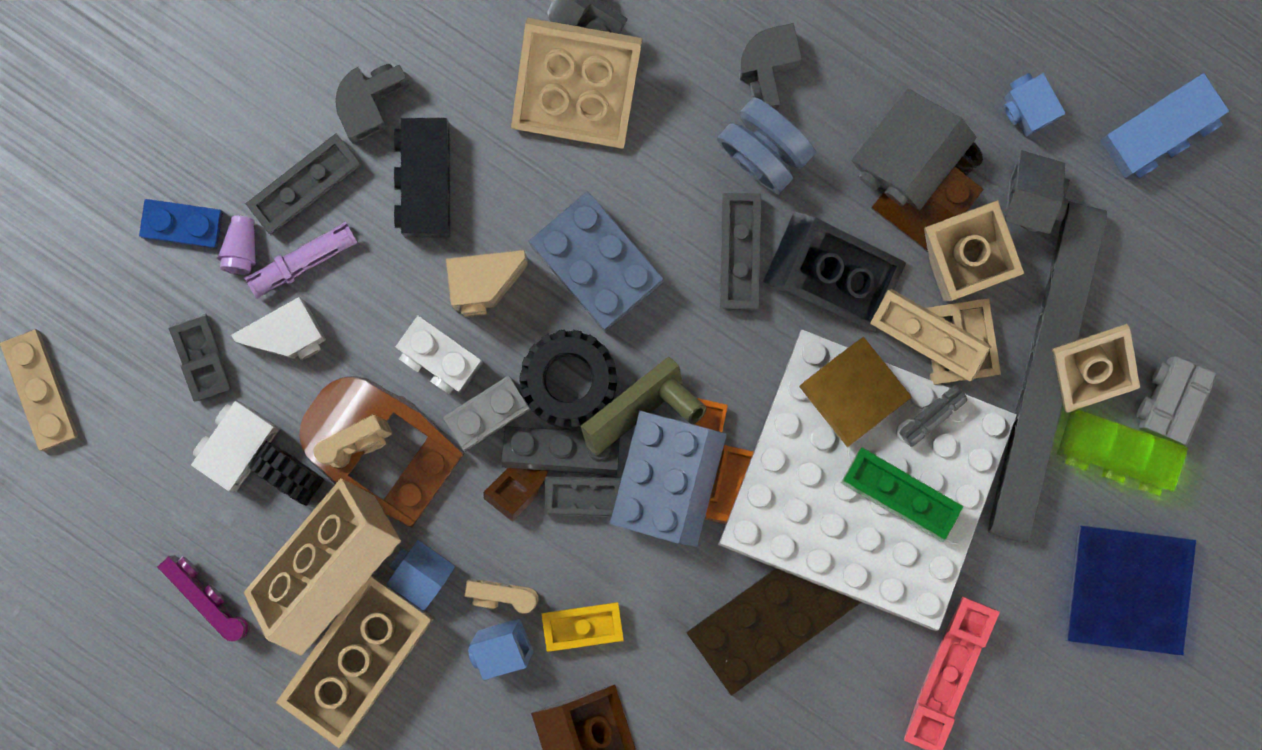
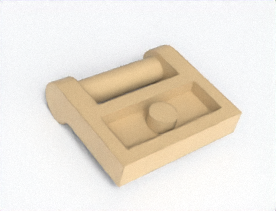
M989 298L926 308L942 318L951 317L952 324L992 346L974 379L1001 375ZM931 359L933 373L929 375L934 385L966 380L953 371H948L946 367Z
M372 415L319 441L314 447V457L320 463L342 468L349 463L352 454L363 450L367 454L387 444L385 438L393 435L386 420Z
M479 579L467 581L465 597L474 598L473 605L496 608L499 602L512 604L517 612L528 613L539 602L538 593L530 587Z

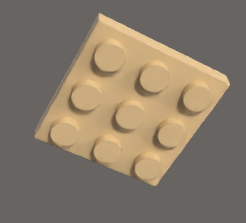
M527 18L511 129L624 149L643 38Z

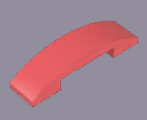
M962 597L932 661L908 724L904 741L925 750H943L955 722L954 715L982 648L986 647L1000 613L998 610Z

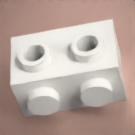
M418 315L395 346L403 352L399 360L416 372L423 366L433 373L434 377L430 382L447 394H450L453 389L462 394L484 363Z
M235 401L232 406L227 404L219 412L215 419V423L218 425L210 438L205 436L197 444L193 451V455L196 458L191 466L229 492H237L252 471L249 468L251 462L265 442L271 443L280 430L279 427L244 403Z

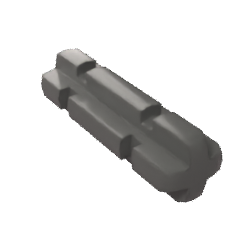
M952 386L942 395V399L938 398L914 418L915 422L910 421L899 432L900 436L910 447L915 446L925 437V433L928 435L953 414L952 410L956 411L968 400L966 395L958 386Z

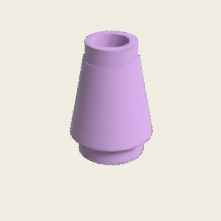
M232 216L217 257L221 261L220 269L222 271L238 275H248L251 273V266L256 265L254 219L246 216Z

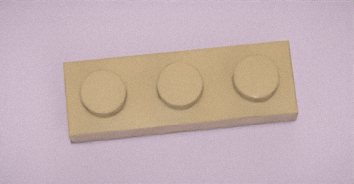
M893 289L887 291L870 323L970 382L974 380L992 347Z
M35 329L1 342L0 346L39 451H45L79 438L39 330Z

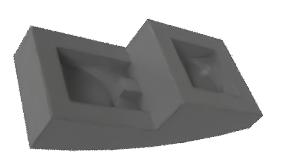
M207 313L170 325L169 331L182 363L180 367L193 401L196 402L230 390L231 386Z

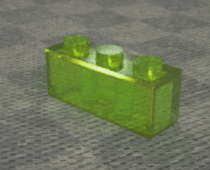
M1074 410L1070 412L1056 455L1065 457V465L1082 471H1087L1088 466L1103 470L1102 478L1124 484L1126 478L1140 483L1138 490L1160 497L1162 491L1174 492L1188 447L1081 410Z

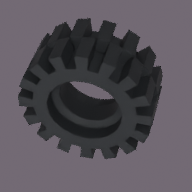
M268 441L265 442L249 465V468L258 474L259 477L305 506L308 505L324 481L321 476L308 466Z

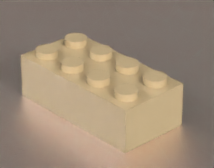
M341 478L243 592L268 641L302 656L400 543L399 536L374 495Z
M373 573L369 580L355 593L344 609L338 614L276 703L340 749L348 741L435 617L401 596Z

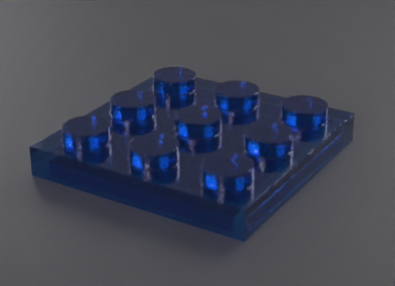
M1078 525L1065 641L1183 656L1196 540Z

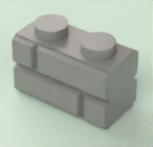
M1175 356L1168 358L1166 363L1161 361L1152 377V382L1157 384L1151 398L1146 396L1138 409L1137 418L1141 419L1138 428L1176 446H1188L1218 375Z
M508 375L444 416L443 419L462 449L467 451L531 409Z

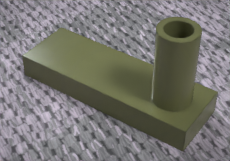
M668 356L584 423L581 429L586 447L598 456L636 425L639 411L651 413L663 402H666L690 424H694L704 416L706 406L683 387L679 365Z

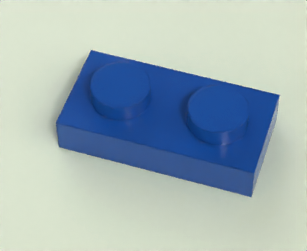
M145 199L139 237L217 249L223 211L220 209Z

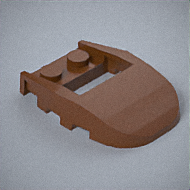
M358 376L341 377L325 386L305 412L300 425L299 436L302 450L306 457L334 484L342 478L374 495L386 515L411 528L465 454L461 448H457L442 434L443 431L409 400L384 389L383 386L369 379ZM395 413L428 436L384 500L349 476L365 454L364 450L352 454L349 463L342 468L320 463L316 460L313 453L314 447L319 441L372 415L388 421L392 414Z

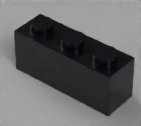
M401 118V129H394L395 152H401V167H394L395 190H401V205L394 206L395 228H401V234L404 238L450 237V123L447 118Z

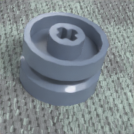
M753 97L740 111V117L745 127L729 123L717 137V141L747 174L772 192L780 194L793 179L787 164L802 169L815 155L816 151L807 138L782 114L761 99Z

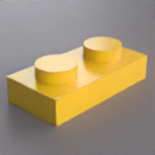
M618 602L541 613L547 652L624 641Z

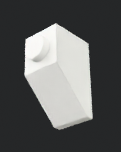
M300 297L231 335L234 341L239 344L292 359L299 356L301 361L319 352L321 348L318 344L326 341L307 304Z

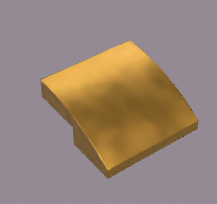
M864 336L799 385L800 389L847 448L912 398Z

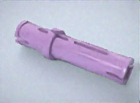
M345 221L283 257L281 255L274 257V262L244 278L252 293L258 299L286 282L288 285L295 282L294 278L358 242Z

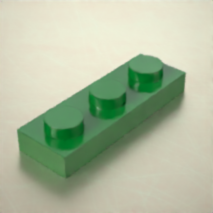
M862 447L857 452L840 482L942 542L948 537L964 508L963 505Z

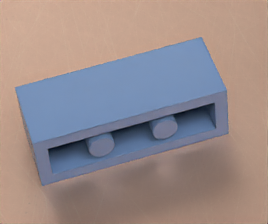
M1203 73L1106 135L1100 142L1124 178L1133 173H1136L1138 178H1141L1159 166L1155 159L1167 152L1172 158L1191 146L1187 139L1195 133L1200 132L1205 137L1223 124L1219 118L1228 113L1229 110L1205 73Z

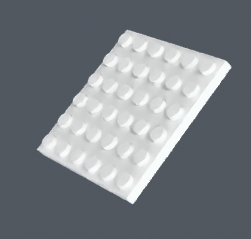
M801 330L718 545L918 625L938 631L1017 414L966 395L968 400L956 411L952 410L953 414L928 435L925 433V437L915 446L910 447L900 436V430L910 421L915 422L914 418L938 398L942 399V395L950 388L941 384L934 385L931 380L884 362L912 398L847 448L800 389L799 385L848 347ZM861 447L964 506L945 541L942 542L840 483Z

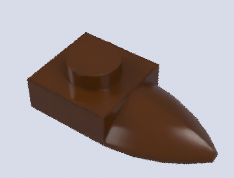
M507 468L483 492V499L513 522L536 499L538 489L545 481L549 471Z

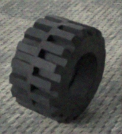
M564 329L558 330L551 335L546 334L541 337L539 342L534 343L529 348V353L524 357L521 364L520 383L523 398L529 408L540 419L554 426L564 428L582 426L611 403L616 393L617 372L609 350L597 338L590 334H584L579 330L565 331ZM566 356L576 357L584 361L592 375V383L588 393L583 398L574 402H563L551 395L546 385V374L550 365L557 359Z

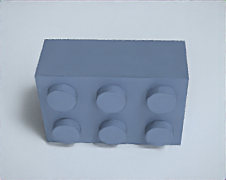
M588 191L529 240L533 250L604 332L609 330L663 283L661 275Z
M639 411L610 524L674 543L697 547L727 434Z

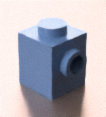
M1030 73L1010 83L1012 90L1004 97L1006 104L1003 107L1007 117L1013 125L1019 124L1025 137L1056 122L1066 114L1044 73L1035 78H1032Z
M417 540L409 552L402 548L390 564L389 568L395 572L386 585L425 611L456 566Z
M520 618L478 630L468 650L471 664L475 669H479L483 680L526 668L534 653Z

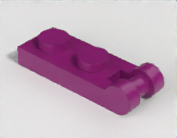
M176 555L168 556L157 566L224 639L232 642L247 636L250 630L248 621L240 616L233 617L222 605L225 602L224 597L212 585L209 584L205 587L195 577L199 571L186 557L182 556L179 559Z

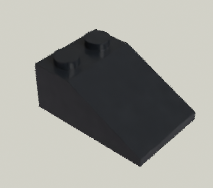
M794 212L763 282L829 313L876 332L877 327L870 323L887 291L895 289L906 262L816 217Z

